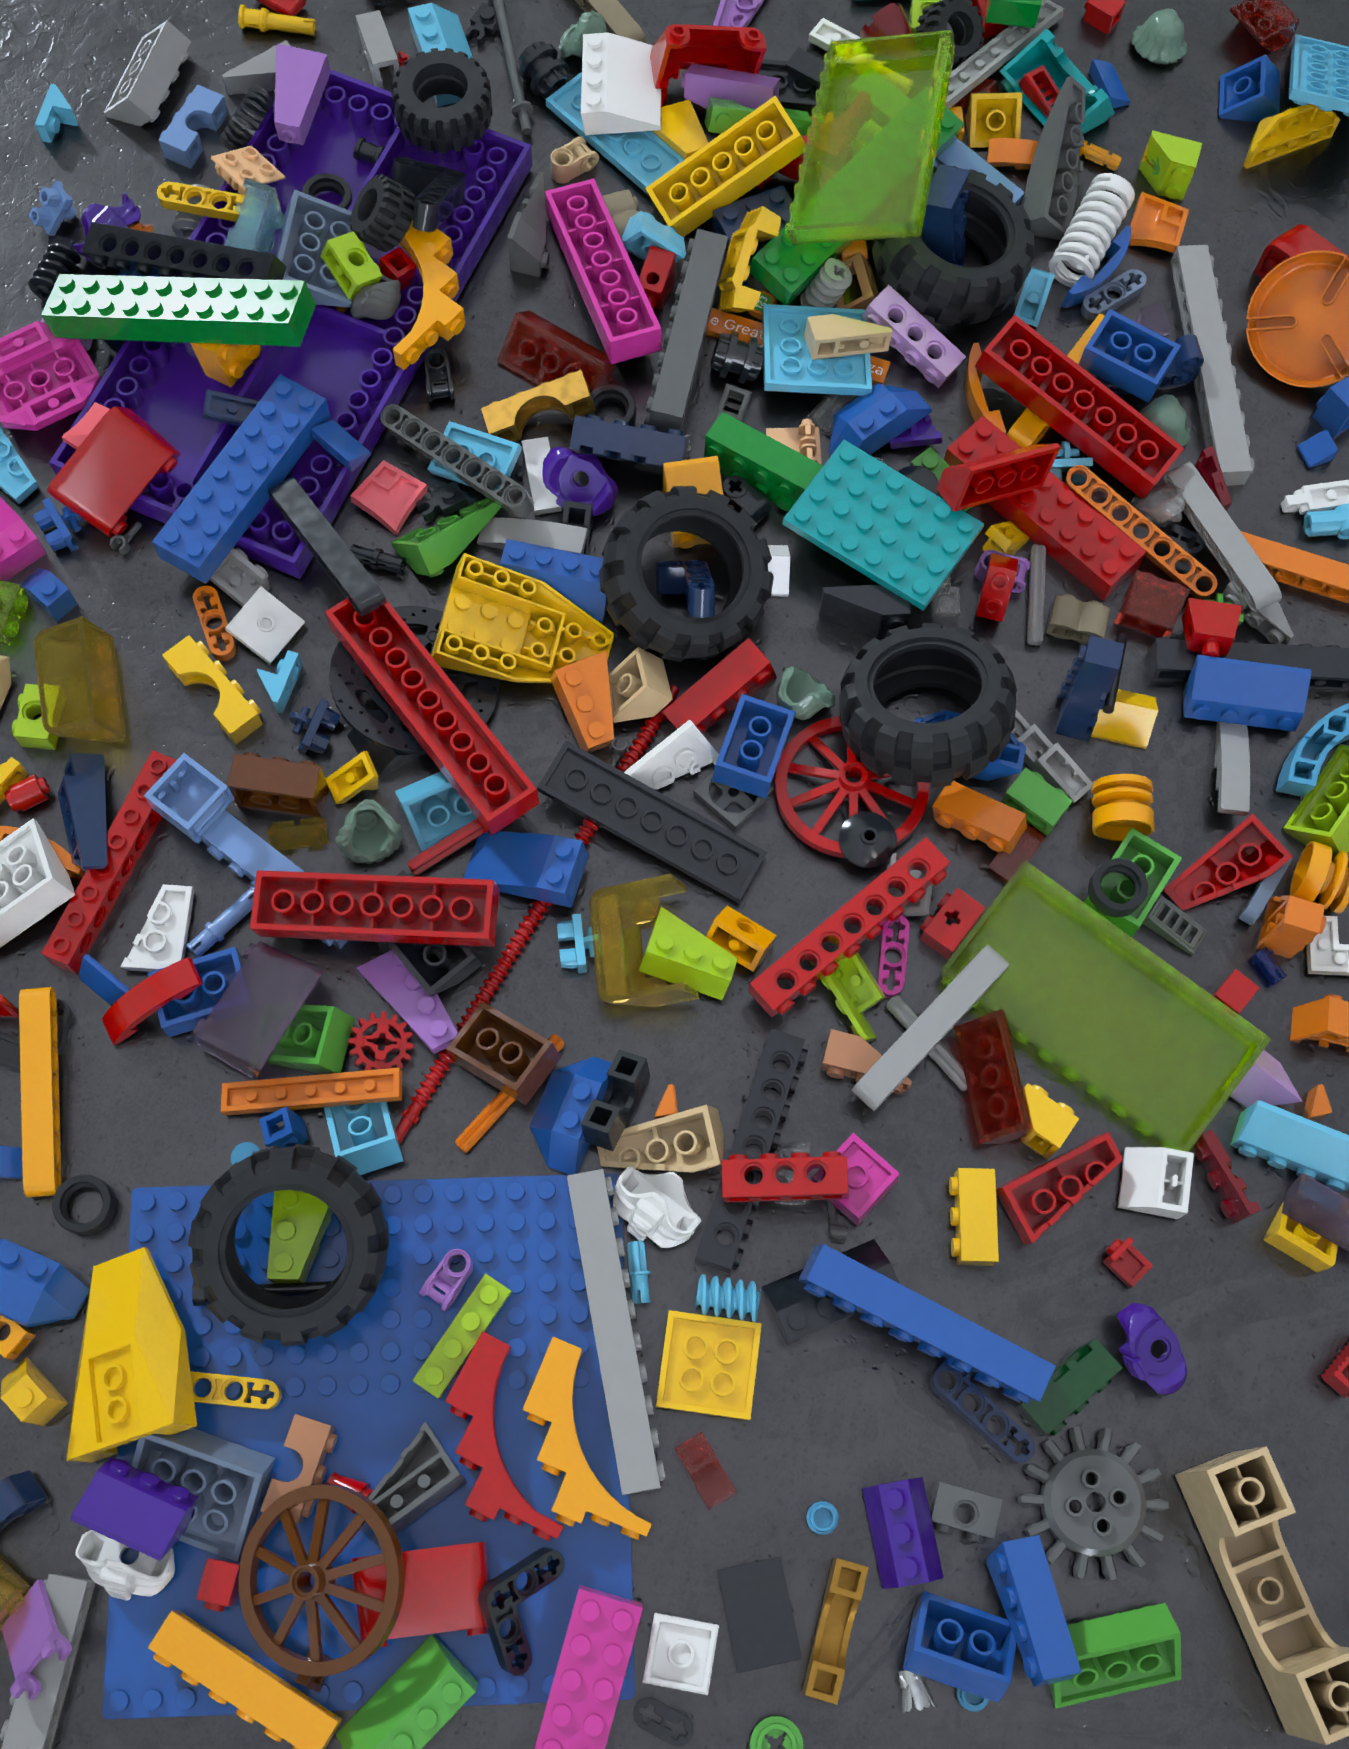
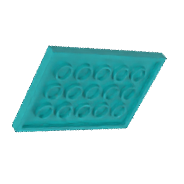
M843 440L783 518L782 525L924 611L982 531L984 523L962 510L954 512L941 497L846 440Z

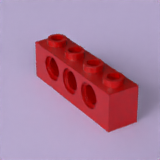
M835 1151L823 1152L822 1157H810L809 1153L804 1152L792 1153L791 1158H779V1155L774 1153L761 1154L760 1159H748V1156L743 1154L730 1155L729 1160H722L723 1199L725 1202L849 1199L847 1156H841L840 1152ZM819 1168L823 1170L825 1178L820 1182L810 1181L808 1174L812 1169ZM781 1170H791L794 1173L792 1181L789 1183L779 1182L777 1175ZM750 1171H760L763 1174L762 1180L757 1184L748 1183L746 1176Z

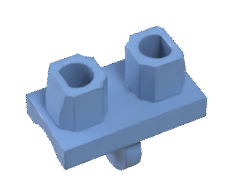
M54 181L51 188L42 187L39 193L42 207L32 208L29 213V218L35 226L43 227L47 235L55 236L64 219H74L76 209L72 206L74 202L72 197L64 191L63 183L61 181Z

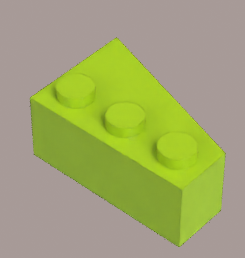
M661 906L639 971L723 1000L732 980L738 958Z
M295 1190L274 1191L267 1279L273 1284L306 1282L320 1248V1242L326 1228L330 1224L333 1210L317 1197Z

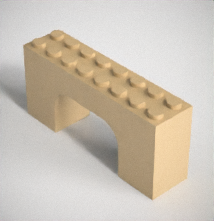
M1267 1446L1231 1452L1176 1474L1175 1477L1286 1734L1324 1745L1349 1736V1647L1337 1645L1324 1630L1285 1546L1278 1519L1296 1513V1510Z

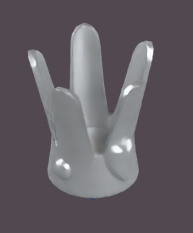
M906 1670L898 1671L902 1688V1713L911 1710L912 1696L918 1710H922L924 1707L929 1708L930 1702L934 1707H937L925 1682V1677Z

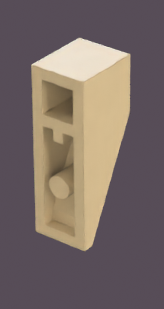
M829 314L807 317L804 338L811 359L814 360L888 351L893 331L890 327Z

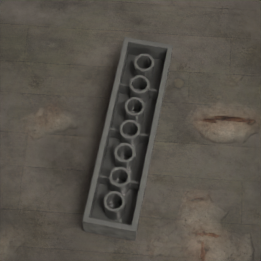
M697 229L695 239H689L687 257L683 262L680 283L678 282L675 294V304L672 305L669 327L666 328L663 350L660 351L657 373L654 374L652 392L648 398L644 424L657 427L656 431L667 433V429L682 430L723 267L728 236Z

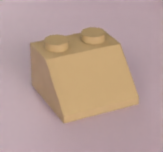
M637 647L609 674L614 723L654 717L673 700L663 660L640 647Z

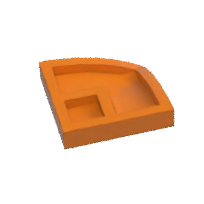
M1141 192L1129 224L1131 227L1129 246L1152 247L1175 253L1177 246L1180 244L1189 209Z

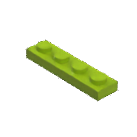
M485 1273L412 1381L440 1400L469 1357L481 1332L487 1330L512 1291Z

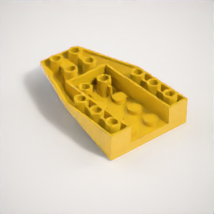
M464 553L456 566L431 656L443 668L518 683H552L550 678L554 670L598 653L607 651L608 662L615 633L545 582Z
M146 1247L93 1266L66 1461L90 1463L118 1454V1446L152 1434L173 1435L197 1426L185 1329L149 1249Z

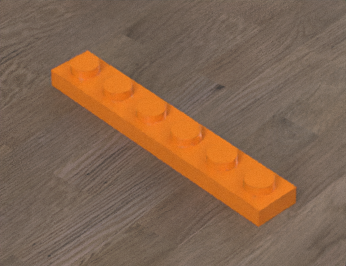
M400 1068L222 1083L221 1113L224 1116L274 1112L284 1107H288L290 1110L401 1101L402 1070Z

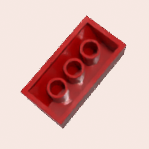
M1058 443L1030 445L982 459H974L956 466H949L944 468L936 489L955 512L1041 488L1061 446Z

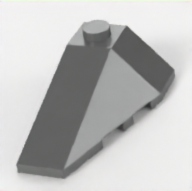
M539 171L530 187L529 199H524L522 202V212H517L507 241L510 270L540 278L543 268H547L549 265L550 253L547 252L544 172Z

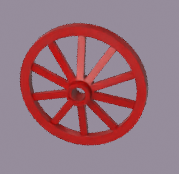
M840 716L823 719L799 732L786 746L781 755L775 776V797L783 820L800 840L822 853L846 858L841 852L838 841L828 839L820 834L845 798L849 799V817L858 813V798L860 797L870 812L877 813L886 818L868 790L912 809L906 821L895 830L897 838L896 847L915 831L927 806L929 783L916 782L915 800L871 781L889 778L892 775L886 773L880 777L871 770L868 771V768L862 762L857 761L847 742L848 762L844 763L818 738L825 734L842 731ZM810 743L837 770L792 762L797 754ZM788 773L834 780L789 799L787 792ZM854 777L859 782L853 783L848 781L847 778ZM838 790V793L812 829L799 818L793 809Z

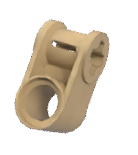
M576 137L571 142L552 152L551 178L555 182L560 184L568 183L584 172L592 170L597 165L599 155L589 149L583 137Z

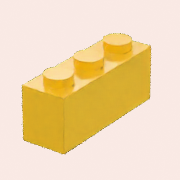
M958 1168L954 1173V1177L949 1179V1193L954 1195L955 1207L950 1209L951 1226H955L956 1238L951 1240L952 1257H956L957 1265L994 1266L999 1262L995 1169Z

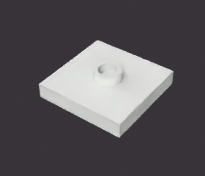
M260 586L226 626L225 630L270 665L302 628L305 621Z
M654 1613L643 1683L708 1695L719 1625Z

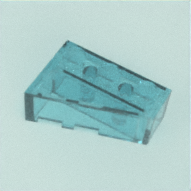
M245 177L243 186L246 187V195L243 204L237 203L235 211L240 214L234 229H229L225 245L270 253L274 247L275 232L277 229H281L284 222V214L281 210L277 191L274 187Z

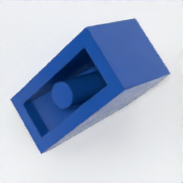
M38 568L19 585L56 622L78 604L69 588L53 573L43 568Z

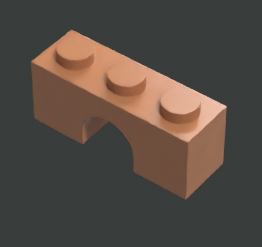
M294 1415L284 1446L296 1450L301 1455L303 1460L302 1472L295 1480L290 1482L272 1478L260 1510L261 1512H264L273 1502L290 1491L310 1485L322 1484L327 1467L323 1466L327 1453L332 1454L338 1439V1435L334 1434L336 1427L301 1415ZM315 1499L303 1502L291 1509L295 1523H303L304 1518H310L315 1505Z

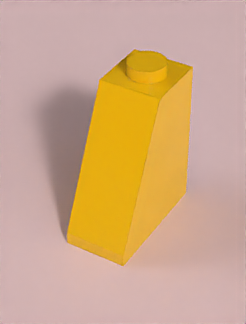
M690 99L661 107V130L652 132L681 157L687 159L708 144Z
M28 1357L22 1360L1 1381V1399L21 1422L45 1426L68 1404L65 1398Z

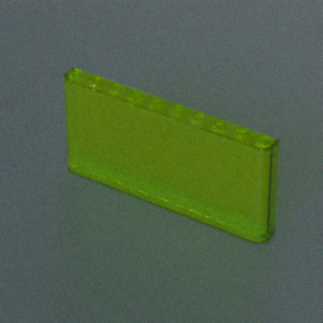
M952 30L830 41L828 53L824 55V71L820 72V89L816 90V107L812 108V124L807 129L808 142L803 147V164L799 165V182L795 183L794 186L795 199L794 203L790 204L791 217L785 226L786 238L790 239L792 244L921 236L954 61Z
M1026 860L940 970V975L943 977L941 982L947 987L978 953L989 944L1011 965L973 1007L978 1010L980 1007L990 1013L989 1018L995 1024L1002 1028L1005 1025L1014 1031L1013 1036L1019 1042L1026 1046L1030 1043L1039 1050L1037 1054L1050 1064L1053 1061L1063 1068L1061 1072L1074 1082L1080 1080L1088 1086L1086 1091L1098 1100L1102 1098L1112 1104L1111 1110L1124 1119L1127 1116L1137 1123L1135 1127L1147 1137L1155 1136L1162 1141L1160 1146L1165 1148L1190 1151L1271 1041V1038Z

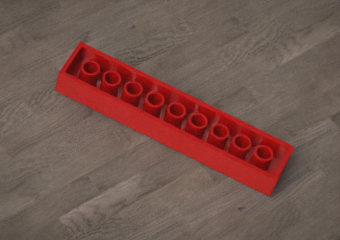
M347 599L325 611L332 632L491 836L539 805L537 788L388 601L364 617H360Z

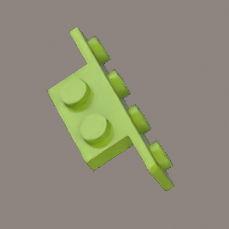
M857 952L850 959H847L845 956L837 963L839 967L827 978L822 975L820 979L824 986L834 993L837 998L835 1003L838 1009L844 1015L847 1014L852 1022L851 1029L854 1035L862 1037L866 1042H872L878 1037L863 1013L886 998V996Z

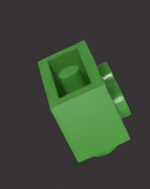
M1025 767L1007 790L1001 803L1025 813L1027 822L1048 836L1066 813L1072 800L1068 798L1065 791L1048 784L1041 774L1030 771Z

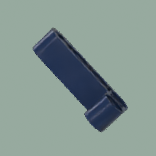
M1184 335L1175 341L1181 347L1158 389L1182 386L1195 380L1204 363V357L1196 335ZM1091 373L1093 377L1117 396L1131 394Z
M672 560L660 561L655 564V590L657 593L684 594L689 615L692 617L705 618L715 614V586L706 561Z
M945 1358L930 1376V1386L933 1392L1007 1461L1015 1464L1029 1461L1034 1456L1036 1448L1031 1436L969 1380L974 1372L966 1373L963 1371L962 1373L945 1364L947 1358ZM942 1372L950 1374L953 1378V1386L949 1390L944 1389L939 1384L938 1379ZM966 1394L972 1395L977 1401V1408L974 1412H969L963 1406L962 1402ZM990 1417H995L1000 1421L1001 1430L997 1435L992 1434L987 1428V1421ZM1007 1436L1013 1443L1022 1442L1021 1450L1024 1454L1015 1455L1013 1452L1016 1448L1014 1444L1009 1440L1001 1443L1000 1440Z
M30 1470L11 1475L0 1481V1531L12 1520L32 1512L48 1499Z

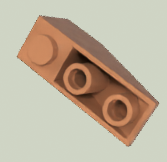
M831 1029L820 1070L827 1071L826 1075L837 1079H843L844 1076L854 1078L857 1083L882 1055L862 1037ZM906 1077L893 1093L901 1094L902 1091L908 1092L912 1081Z

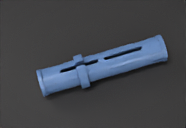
M251 886L249 890L212 923H206L204 925L205 929L190 943L186 944V947L191 953H194L195 957H201L217 941L221 942L224 940V935L252 910L254 886Z

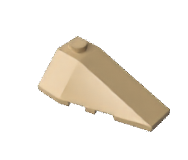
M703 1105L625 1128L614 1151L598 1146L597 1149L601 1167L627 1168L630 1166L634 1169L695 1173L722 1165L725 1137L718 1109L709 1105Z

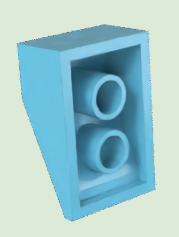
M387 1102L324 1107L335 1157L340 1155L356 1166V1171L360 1175L404 1161Z

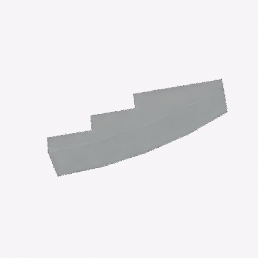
M492 518L480 531L477 544L504 550L506 539L583 554L588 529L539 520Z
M1016 710L1015 728L1011 733L1019 742L1026 746L1024 762L1033 771L1041 774L1048 784L1065 791L1068 798L1074 804L1091 789L1093 782L1058 742L1053 745L1036 724L1030 726Z
M1217 721L1214 768L1217 769L1216 790H1219L1217 812L1247 816L1250 810L1247 725Z

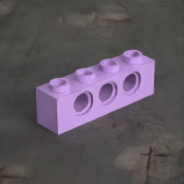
M890 285L868 305L862 315L866 322L890 327L893 331L890 346L896 348L910 365L915 366L924 375L925 379L937 388L958 369L966 358L958 348ZM889 318L894 319L896 323L892 322ZM909 336H912L916 341L911 340ZM928 354L933 355L935 359L929 357Z

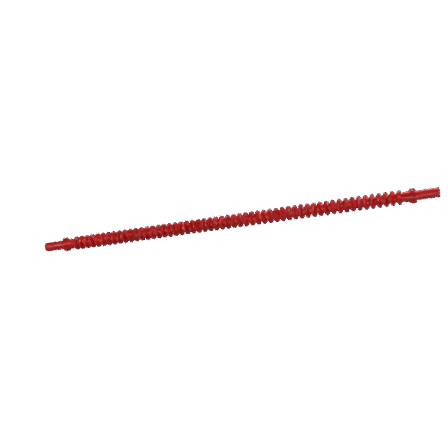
M670 685L673 700L654 717L645 720L646 726L640 728L642 733L636 734L638 739L632 740L634 746L628 747L630 752L624 753L625 759L620 760L621 766H616L617 769L625 772L639 760V757L644 756L642 751L648 750L647 744L652 743L651 738L656 737L655 731L660 730L659 724L666 720V716L662 711L674 702L680 692L677 686ZM584 819V826L578 827L580 832L575 833L574 837L576 840L583 841L585 845L590 844L589 837H594L593 831H597L598 826L594 822ZM539 900L531 903L533 908L527 909L528 916H523L524 922L518 924L520 929L514 930L515 937H510L511 943L505 945L507 950L501 951L502 958L496 959L498 964L492 966L494 971L488 972L489 979L483 980L484 987H479L480 993L474 995L476 1000L470 1001L471 1008L465 1009L466 1016L462 1015V1022L456 1024L458 1027L456 1031L458 1033L482 1002L488 1005L491 1004L489 999L495 997L493 992L499 990V983H504L503 976H508L507 970L513 968L511 963L517 962L516 955H521L520 949L526 947L524 942L530 941L529 934H534L533 927L539 926L537 921L543 920L542 913H547L546 906H551L552 903ZM447 1048L443 1052L438 1053L440 1058L438 1060L434 1059L435 1066L429 1067L430 1074L424 1075L426 1080L425 1082L421 1081V1088L415 1090L417 1095L410 1098L412 1100L410 1106L400 1114L402 1118L395 1128L399 1145L413 1123L416 1124L419 1120L418 1115L421 1109L427 1107L425 1102L432 1099L430 1094L436 1093L435 1086L441 1085L439 1079L445 1078L444 1071L450 1070L449 1063L455 1062Z

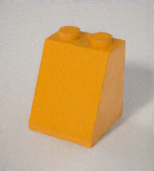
M718 456L663 463V493L669 492L673 486H694L697 488V493L707 494L711 489L723 495ZM670 532L673 548H691L694 545L706 543L711 545L694 534Z

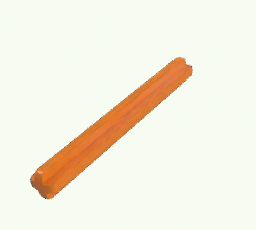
M552 1034L548 1038L549 1041L553 1042L557 1051L560 1052L565 1045L562 1038L556 1034ZM500 1091L455 1140L456 1146L461 1151L467 1153L516 1099Z

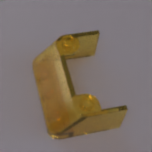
M673 874L600 888L590 898L589 906L597 989L599 996L609 1004L658 1007L699 999L698 992L684 982L668 985L663 979L657 977L645 978V973L639 971L643 959L640 924L656 919L660 911V897L687 892L686 886Z

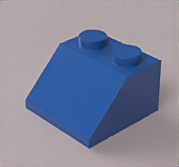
M1266 55L1220 76L1219 116L1221 119L1258 122L1268 116L1279 113L1280 71Z

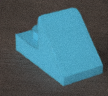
M50 84L35 122L41 140L52 143L55 133L59 132L60 123L78 126L71 106L56 84Z
M1031 267L1014 315L1026 324L1038 327L1055 274Z
M289 650L285 658L279 661L276 670L277 674L257 669L258 675L277 713L281 714L285 710L303 666L299 654Z

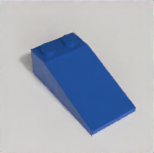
M498 831L491 836L486 832L477 839L463 879L494 880L499 887V892L571 908L589 854L583 841L567 837Z

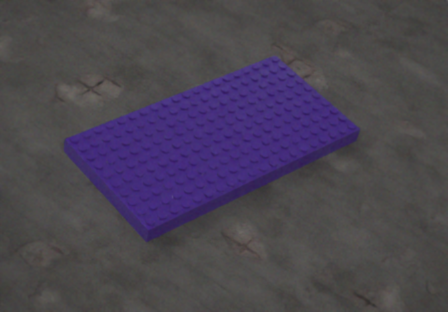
M330 69L329 79L304 145L287 143L278 139L274 123V101L246 146L252 145L285 176V179L256 187L257 196L255 201L259 210L258 218L251 223H240L203 216L189 238L191 240L275 254L286 208L295 189L302 192L303 186L308 179L322 173H330L342 177L349 184L352 192V204L348 209L352 212L360 191L371 178L378 174L391 178L393 158H411L458 170L466 174L463 202L437 228L451 238L453 256L446 265L454 270L458 276L459 290L452 299L456 302L533 166L531 145L487 129L481 139H475V143L468 148L466 146L461 147V151L454 152V150H448L447 153H439V150H433V152L426 151L423 146L419 148L412 144L411 139H406L401 133V129L398 128L390 91ZM361 136L366 138L367 142L378 147L380 145L385 146L374 167L372 163L353 158L356 142ZM226 180L220 188V191L240 194ZM330 191L320 192L314 196L336 206L343 201L339 194ZM219 201L215 203L214 207L222 209L227 205V202ZM365 243L366 251L377 265L381 257L399 247L397 245L391 251L383 252ZM416 268L411 285L400 291L401 300L397 311L387 320L356 319L352 317L350 308L341 313L337 311L336 306L316 305L300 347L261 345L262 350L259 356L253 360L244 371L243 376L232 387L205 375L190 343L125 340L71 428L85 416L95 402L109 409L115 406L129 408L181 453L177 458L178 464L174 470L168 474L166 472L157 474L130 507L133 511L165 524L240 427L202 418L207 389L260 401L281 374L326 398L331 416L328 421L334 420L368 451L372 452L385 429V425L380 419L382 410L390 404H399L423 362L424 355L431 347L428 346L421 353L419 359L414 364H410L405 370H402L395 363L393 348L411 332L421 309L423 281L420 273ZM313 440L294 465L292 477L331 525L367 459L351 472L318 442ZM62 441L49 462L56 475L76 451L64 441ZM271 498L233 547L234 549H241L250 559L301 579L313 557V554L282 516Z

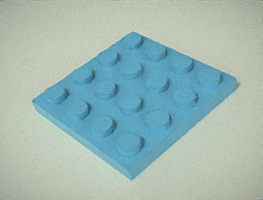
M763 304L764 391L864 396L871 393L870 353L812 360L804 338L807 317L835 314L866 322L862 318L865 310Z

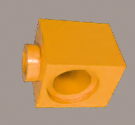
M0 1315V1329L7 1324L10 1326L9 1336L5 1340H0V1354L4 1358L14 1361L36 1335L26 1326Z

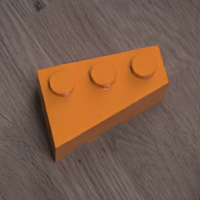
M1291 895L1270 897L1266 904L1256 949L1291 959L1299 951L1302 952L1305 945L1312 943L1315 936L1322 934L1327 920L1323 916L1325 906Z

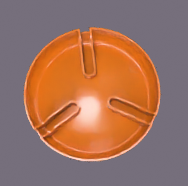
M1326 250L1309 251L1295 255L1274 267L1255 289L1246 315L1248 320V328H1246L1247 340L1260 366L1279 381L1297 387L1315 388L1334 384L1349 375V259L1347 255Z

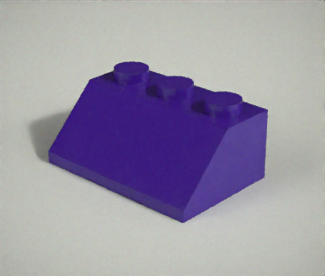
M110 1457L97 1470L72 1513L70 1520L161 1561L187 1530L199 1497L189 1493L184 1487L174 1486L161 1480L153 1473H145L134 1468L125 1460Z
M923 1477L862 1488L882 1589L928 1583L944 1578Z

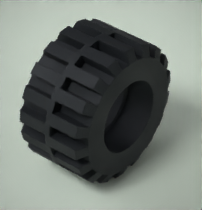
M941 0L929 5L930 7L923 10V15L919 16L918 22L920 25L916 27V33H919V37L916 38L917 44L920 43L921 48L919 50L921 54L925 53V59L927 62L932 61L933 66L948 68L961 64L981 49L979 45L983 44L984 37H982V33L985 32V28L981 24L983 18L982 15H978L979 9L977 6H972L971 0ZM947 22L950 24L953 30V42L950 40L947 33Z
M378 174L371 178L362 188L354 203L350 219V229L355 232L359 240L380 251H391L401 242L411 225L415 205L413 191L383 174Z

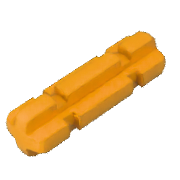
M1084 140V147L1080 148L1079 156L1083 154L1085 155L1084 158L1101 166L1106 164V168L1116 171L1122 159L1121 156L1115 153L1110 155V151L1092 143L1088 145V142Z

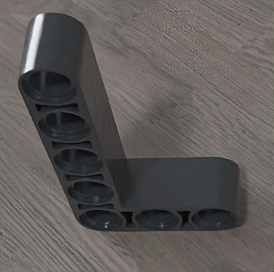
M393 158L391 179L412 190V193L418 194L415 198L413 228L425 232L435 231L463 202L466 174L458 170L411 158Z

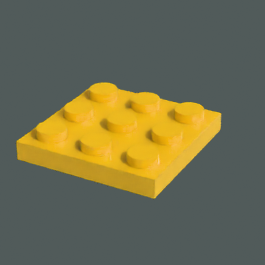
M669 1310L656 1407L750 1421L762 1323Z

